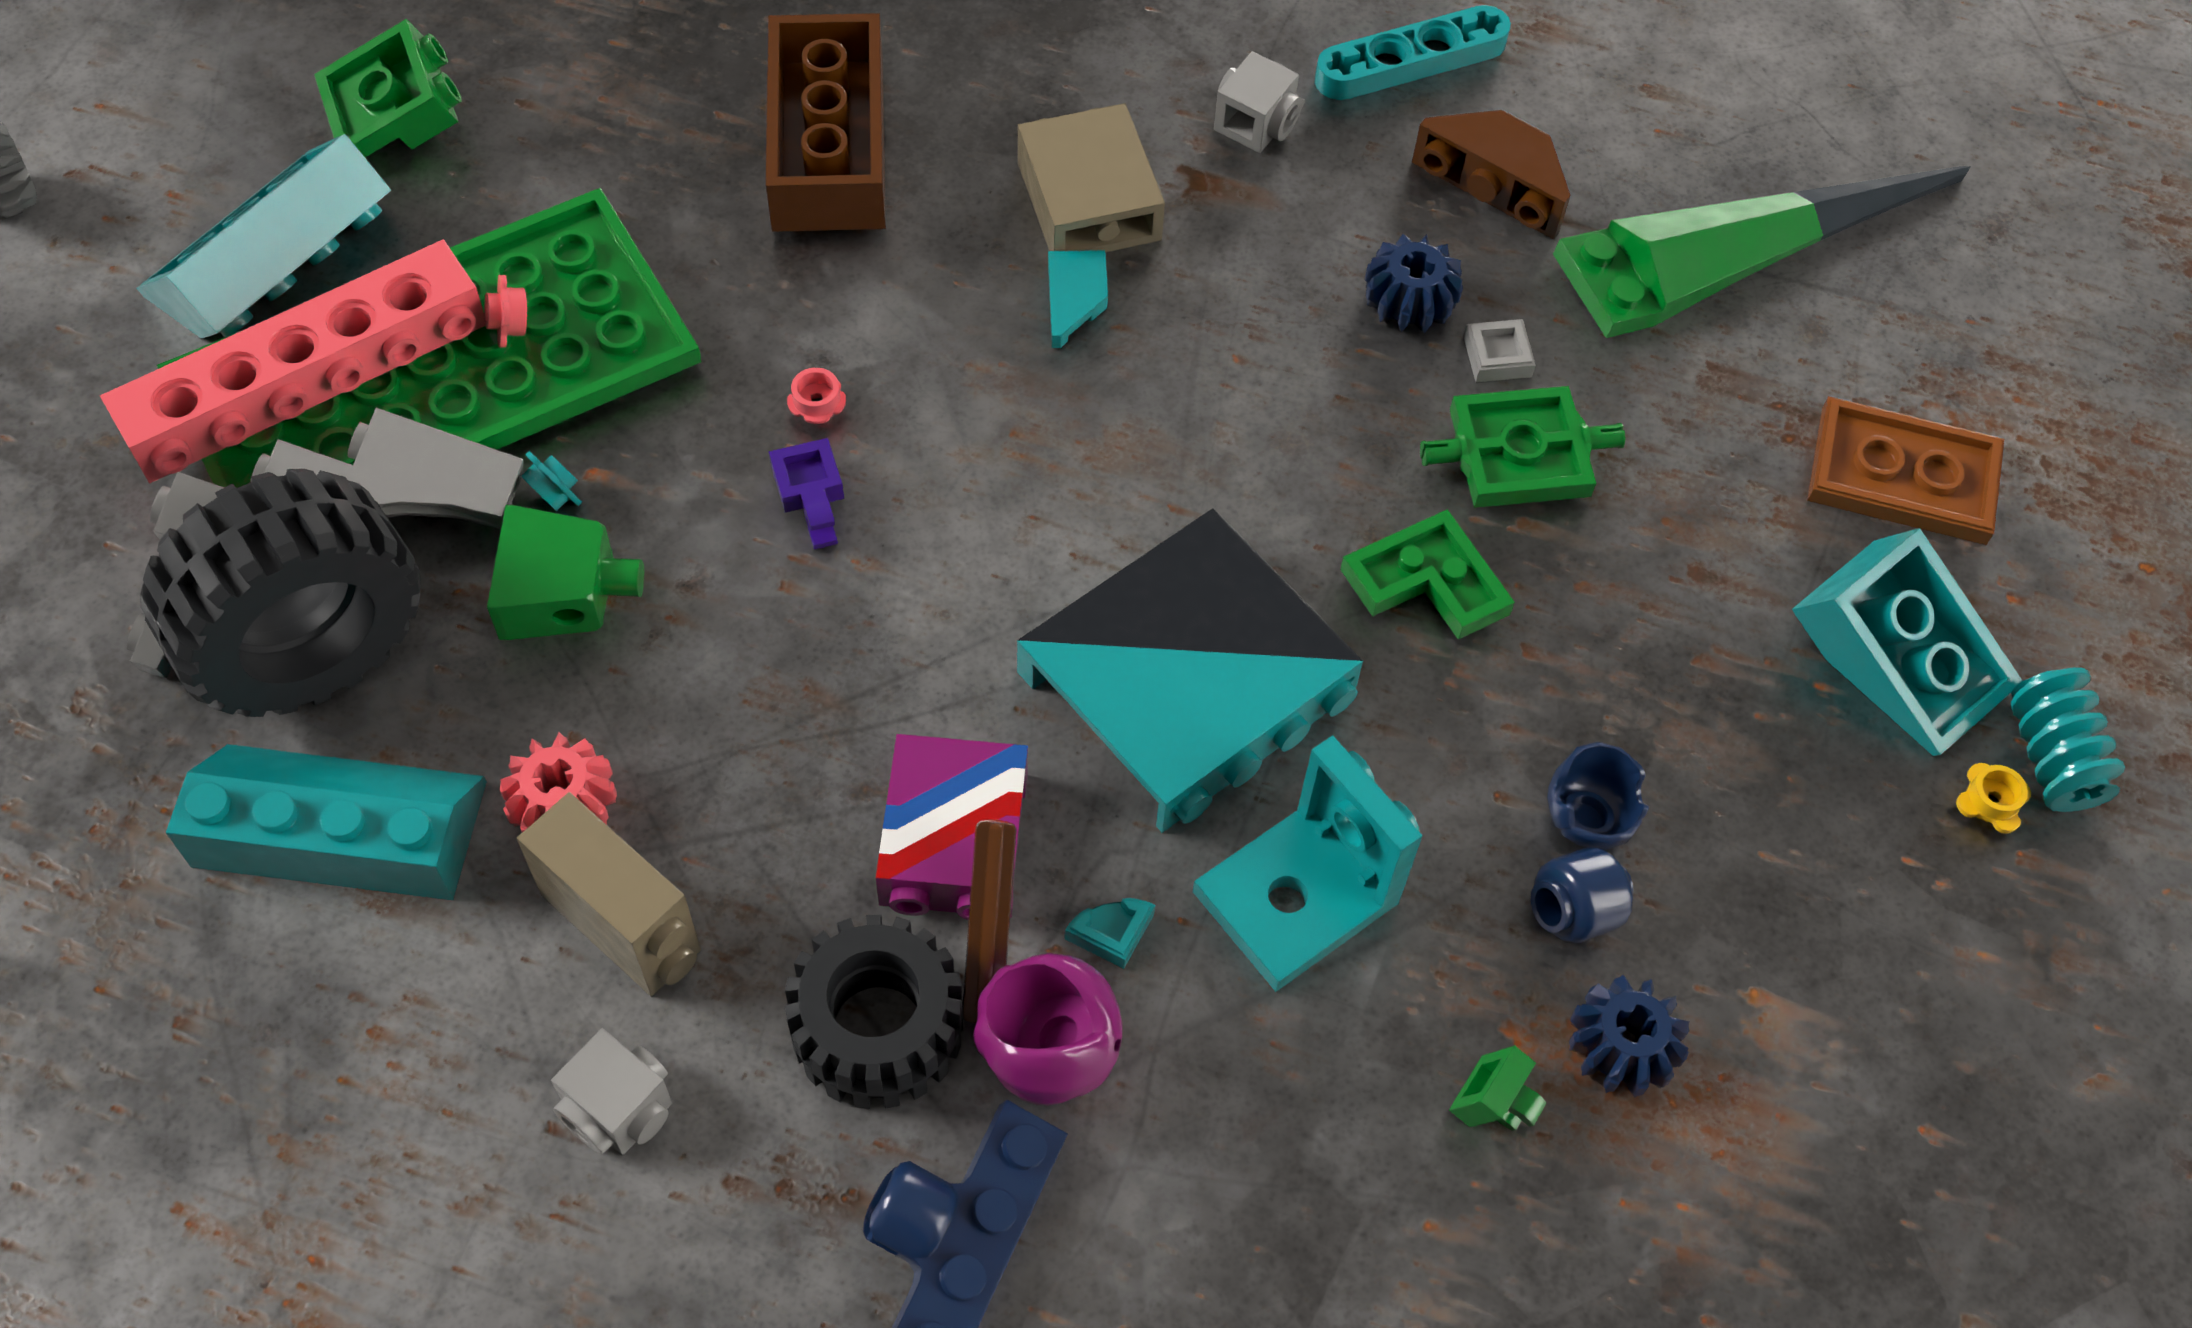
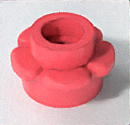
M808 368L798 373L791 384L792 394L787 397V405L794 416H803L804 420L810 424H822L828 422L833 414L838 415L843 411L846 405V394L840 390L841 383L832 372L824 368ZM817 398L822 399L821 401H812Z

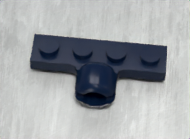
M1006 1100L998 1106L967 1173L960 1183H949L911 1161L900 1163L885 1176L867 1209L863 1233L868 1241L908 1262L914 1272L913 1284L892 1328L979 1327L1068 1133L1013 1102Z

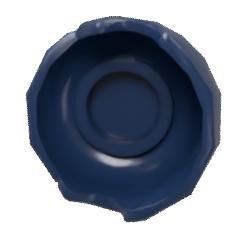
M1594 742L1576 747L1555 770L1548 786L1547 801L1555 827L1560 829L1564 837L1574 844L1583 847L1607 850L1627 843L1642 824V819L1649 810V806L1643 803L1641 787L1645 778V771L1642 766L1621 747L1602 742Z

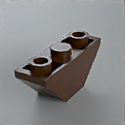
M1504 110L1427 117L1421 122L1412 163L1425 169L1429 174L1437 176L1471 194L1477 200L1485 202L1517 219L1523 225L1533 228L1553 240L1560 232L1571 195L1549 134Z

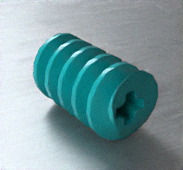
M2072 667L2046 671L2023 680L2011 692L2012 713L2020 720L2019 732L2021 738L2028 742V758L2037 765L2035 777L2037 783L2045 788L2043 800L2045 806L2052 811H2080L2111 801L2119 794L2120 787L2110 784L2109 781L2119 777L2125 771L2123 761L2112 758L2101 759L2116 749V741L2109 735L2094 736L2107 727L2108 720L2106 715L2102 713L2089 712L2099 704V696L2092 690H2081L2091 681V675L2085 668Z

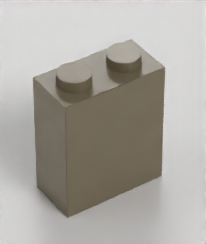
M1126 103L1018 124V166L1049 251L1105 250V252L1162 241L1165 201Z
M568 792L517 837V841L541 896L648 995L652 997L665 984L673 985L679 982L692 969L701 948L685 895L572 793Z

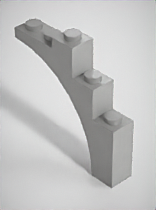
M375 408L369 425L360 422L352 436L348 457L355 460L353 465L277 439L272 455L262 454L259 457L252 476L271 472L276 476H284L287 469L304 468L314 471L317 476L321 470L344 476L349 481L359 483L370 492L387 517L408 515L457 518L501 529L505 506L513 504L522 479L520 476L524 473L523 459ZM177 472L171 488L162 486L154 499L150 512V522L156 524L153 532L161 540L169 528L177 530L183 524V514L197 503L203 507L217 498L215 492L224 487ZM140 613L131 628L127 641V650L133 651L130 661L143 672L167 679L172 666L147 625L145 614Z

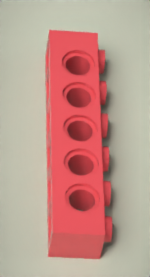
M443 239L104 393L100 397L150 484L169 474L180 472L188 465L226 447L237 445L246 438L277 423L295 418L305 410L341 393L352 391L362 383L396 367L407 365L416 358L445 344L465 338L473 331L486 326L485 315L476 286Z

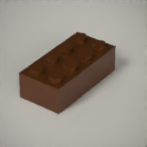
M880 13L768 15L766 192L772 232L886 229L883 53Z

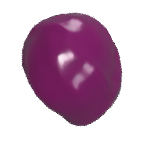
M1046 953L1028 957L1012 965H1006L995 973L979 996L977 1022L973 1038L977 1051L986 1060L993 1073L1008 1091L1023 1101L1048 1106L1083 1096L1098 1088L1107 1079L1117 1062L1123 1034L1122 1017L1115 994L1110 984L1099 971L1079 958L1070 955Z

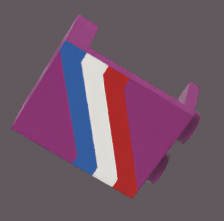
M896 734L876 871L879 906H889L897 913L910 916L924 915L929 910L955 912L960 917L969 920L975 826L979 821L1002 820L1015 825L1017 829L1014 859L1015 871L1022 799L1025 798L1028 776V745ZM1012 887V901H1011V915H1010V918H1012V910H1013V887Z

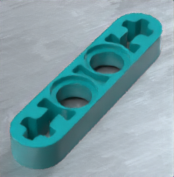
M1481 5L1333 45L1320 53L1314 82L1322 95L1330 99L1345 100L1493 59L1501 55L1505 50L1511 22L1504 11L1494 6ZM1428 40L1443 41L1450 49L1440 52L1427 48L1424 42ZM1382 53H1390L1398 56L1402 62L1396 65H1387L1378 61L1375 56Z

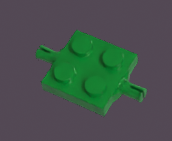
M1569 386L1453 396L1450 406V414L1456 434L1455 439L1421 441L1420 458L1422 459L1423 466L1457 462L1460 469L1466 475L1474 508L1592 497L1597 484L1590 462L1591 450L1623 448L1626 437L1622 423L1588 427L1575 409Z

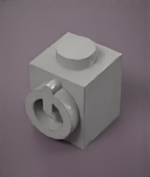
M1251 51L1237 69L1232 67L1226 72L1219 85L1214 130L1258 153L1263 151L1272 138L1283 141L1292 131L1305 103V99L1296 95L1299 74L1280 63Z
M601 1028L551 1079L561 1099L553 1108V1111L576 1137L594 1151L604 1154L612 1146L623 1156L636 1142L644 1144L654 1137L667 1120L669 1114L667 1109L673 1104L663 1080L668 1075V1072L642 1046L637 1045L630 1052L607 1031Z

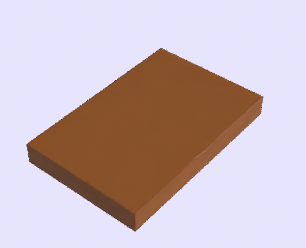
M1828 396L1822 407L1807 501L1987 545L1995 531L2005 439Z

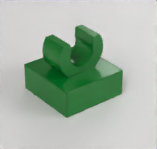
M1515 1045L1482 1055L1449 1111L1469 1127L1498 1121L1512 1131L1518 1128L1521 1121L1529 1127L1534 1126L1547 1104L1537 1092L1523 1085L1536 1062Z

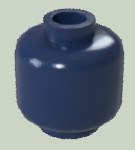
M1584 848L1554 858L1540 867L1531 891L1532 911L1539 924L1548 932L1564 942L1582 943L1612 932L1627 922L1632 912L1633 882L1628 871L1613 855L1601 848Z

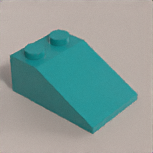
M1920 528L1874 540L1791 609L1823 657L1932 756L1941 755L2005 699L2016 685L2023 681Z

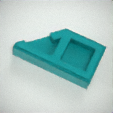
M1105 250L1048 251L1052 348H1061L1068 342V336L1085 321H1093L1107 309L1108 286Z

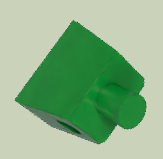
M505 506L487 609L499 640L596 631L603 625L607 596H642L644 588L643 560L613 558L606 527L602 523L521 506Z

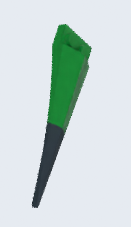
M1971 166L1952 167L1611 220L1608 228L1559 239L1553 255L1604 336L1610 338L1654 327L1741 279L1810 245L1888 210L1959 183L1964 179Z

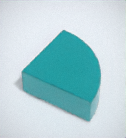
M1123 898L1122 902L1107 903L1093 909L1087 908L1081 911L1065 929L1064 939L1124 969L1152 920L1156 905L1140 899Z

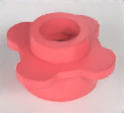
M498 275L497 293H486L484 305L486 329H497L499 348H506L507 336H525L527 327V298L525 289L507 287L506 275Z

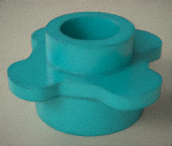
M530 451L525 454L533 464L520 477L556 511L569 499L577 506L582 503L570 490L578 480L556 458L550 455L542 463Z

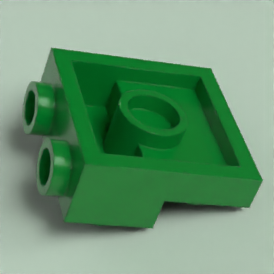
M406 18L315 73L314 76L333 137L336 138L346 134L362 155L367 157L397 138H400L411 149H414L458 123L454 106L461 103L462 98L450 77L446 73L441 72L440 68L448 63V58L437 39L430 33L423 36Z

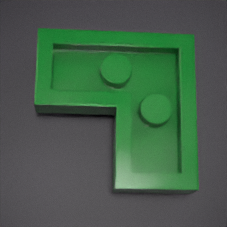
M1448 509L1343 556L1340 568L1372 617L1425 592L1458 640L1509 616L1515 603Z

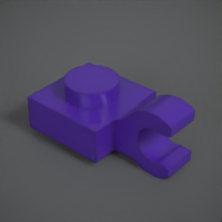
M828 438L769 451L771 468L784 512L803 509L814 550L838 544L833 527L835 520L829 502L844 499V492Z

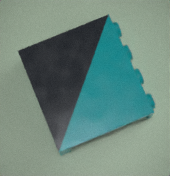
M1213 508L1017 640V673L1032 689L1047 680L1159 803L1156 827L1161 833L1180 820L1182 823L1187 824L1198 818L1211 804L1212 796L1229 784L1235 788L1246 783L1259 770L1264 758L1278 748L1282 752H1286L1295 747L1307 735L1311 724L1328 713L1333 717L1344 711L1358 694L1356 687L1363 660Z

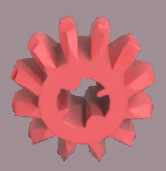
M559 732L552 747L543 748L541 743L531 739L529 746L531 756L529 758L510 755L508 766L512 775L500 779V792L506 801L503 810L509 823L513 824L514 827L520 826L522 833L568 792L572 793L607 825L609 816L605 806L616 803L615 799L617 797L615 785L610 781L613 772L608 759L604 758L603 755L596 756L593 745L586 738L570 747L567 737H564Z

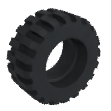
M305 468L287 469L284 476H276L271 472L251 476V483L238 488L231 484L215 492L216 499L203 507L197 503L183 514V524L177 530L169 528L159 541L157 548L159 556H150L140 593L141 609L145 614L147 625L186 691L197 701L206 703L208 707L232 715L236 711L238 714L246 717H264L266 711H273L283 715L298 711V706L309 702L317 705L332 698L331 693L344 686L350 689L363 680V673L372 666L380 667L390 657V648L394 643L401 644L409 632V619L416 617L419 606L420 570L414 562L415 558L378 502L359 483L349 481L344 476L321 470L317 476L314 471Z

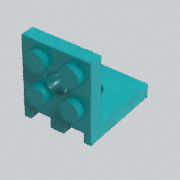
M1332 735L1311 750L1297 811L1196 879L1192 892L1274 991L1277 992L1399 904L1423 835L1419 832L1418 823L1412 812L1400 801H1392L1374 782V775L1367 762L1354 751L1348 752ZM1289 887L1301 894L1305 906L1299 911L1285 913L1277 910L1271 904L1268 895L1276 888Z

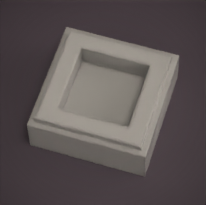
M1523 319L1466 324L1463 337L1475 383L1531 378L1533 376L1536 363Z

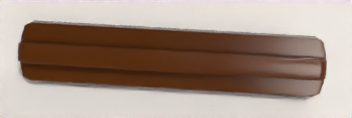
M1002 820L979 821L975 826L963 991V1018L965 1021L975 1024L977 1022L978 999L981 992L991 981L995 973L1007 965L1017 829L1013 823Z

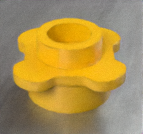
M1986 763L1974 764L1967 772L1970 783L1966 792L1961 793L1956 799L1958 810L1965 817H1977L1985 822L1992 823L1994 828L2000 833L2008 834L2016 831L2021 824L2018 812L2031 798V790L2019 773L2007 766L1988 765ZM1988 794L1997 798L1999 802L1990 800Z

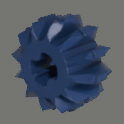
M1404 234L1401 235L1396 245L1383 242L1376 253V257H1373L1371 263L1367 265L1365 274L1367 306L1378 308L1377 313L1379 314L1380 322L1391 319L1398 321L1401 332L1409 324H1415L1424 333L1432 325V321L1445 324L1447 318L1451 316L1452 309L1455 308L1456 303H1459L1463 291V285H1461L1463 280L1461 278V260L1449 258L1448 244L1437 247L1431 246L1427 234L1419 242H1412Z
M1624 974L1615 978L1609 989L1598 983L1589 989L1585 996L1586 1004L1577 1005L1570 1018L1571 1024L1578 1031L1574 1032L1569 1040V1050L1588 1055L1581 1065L1582 1076L1592 1075L1597 1071H1601L1606 1075L1604 1080L1606 1093L1614 1092L1621 1080L1626 1083L1634 1098L1646 1092L1649 1082L1658 1088L1665 1087L1674 1077L1673 1068L1681 1067L1688 1057L1689 1048L1681 1041L1689 1033L1690 1021L1670 1017L1677 1006L1676 996L1658 1001L1652 996L1654 992L1652 979L1644 981L1638 991L1633 990ZM1625 1030L1635 1035L1632 1042L1622 1036Z

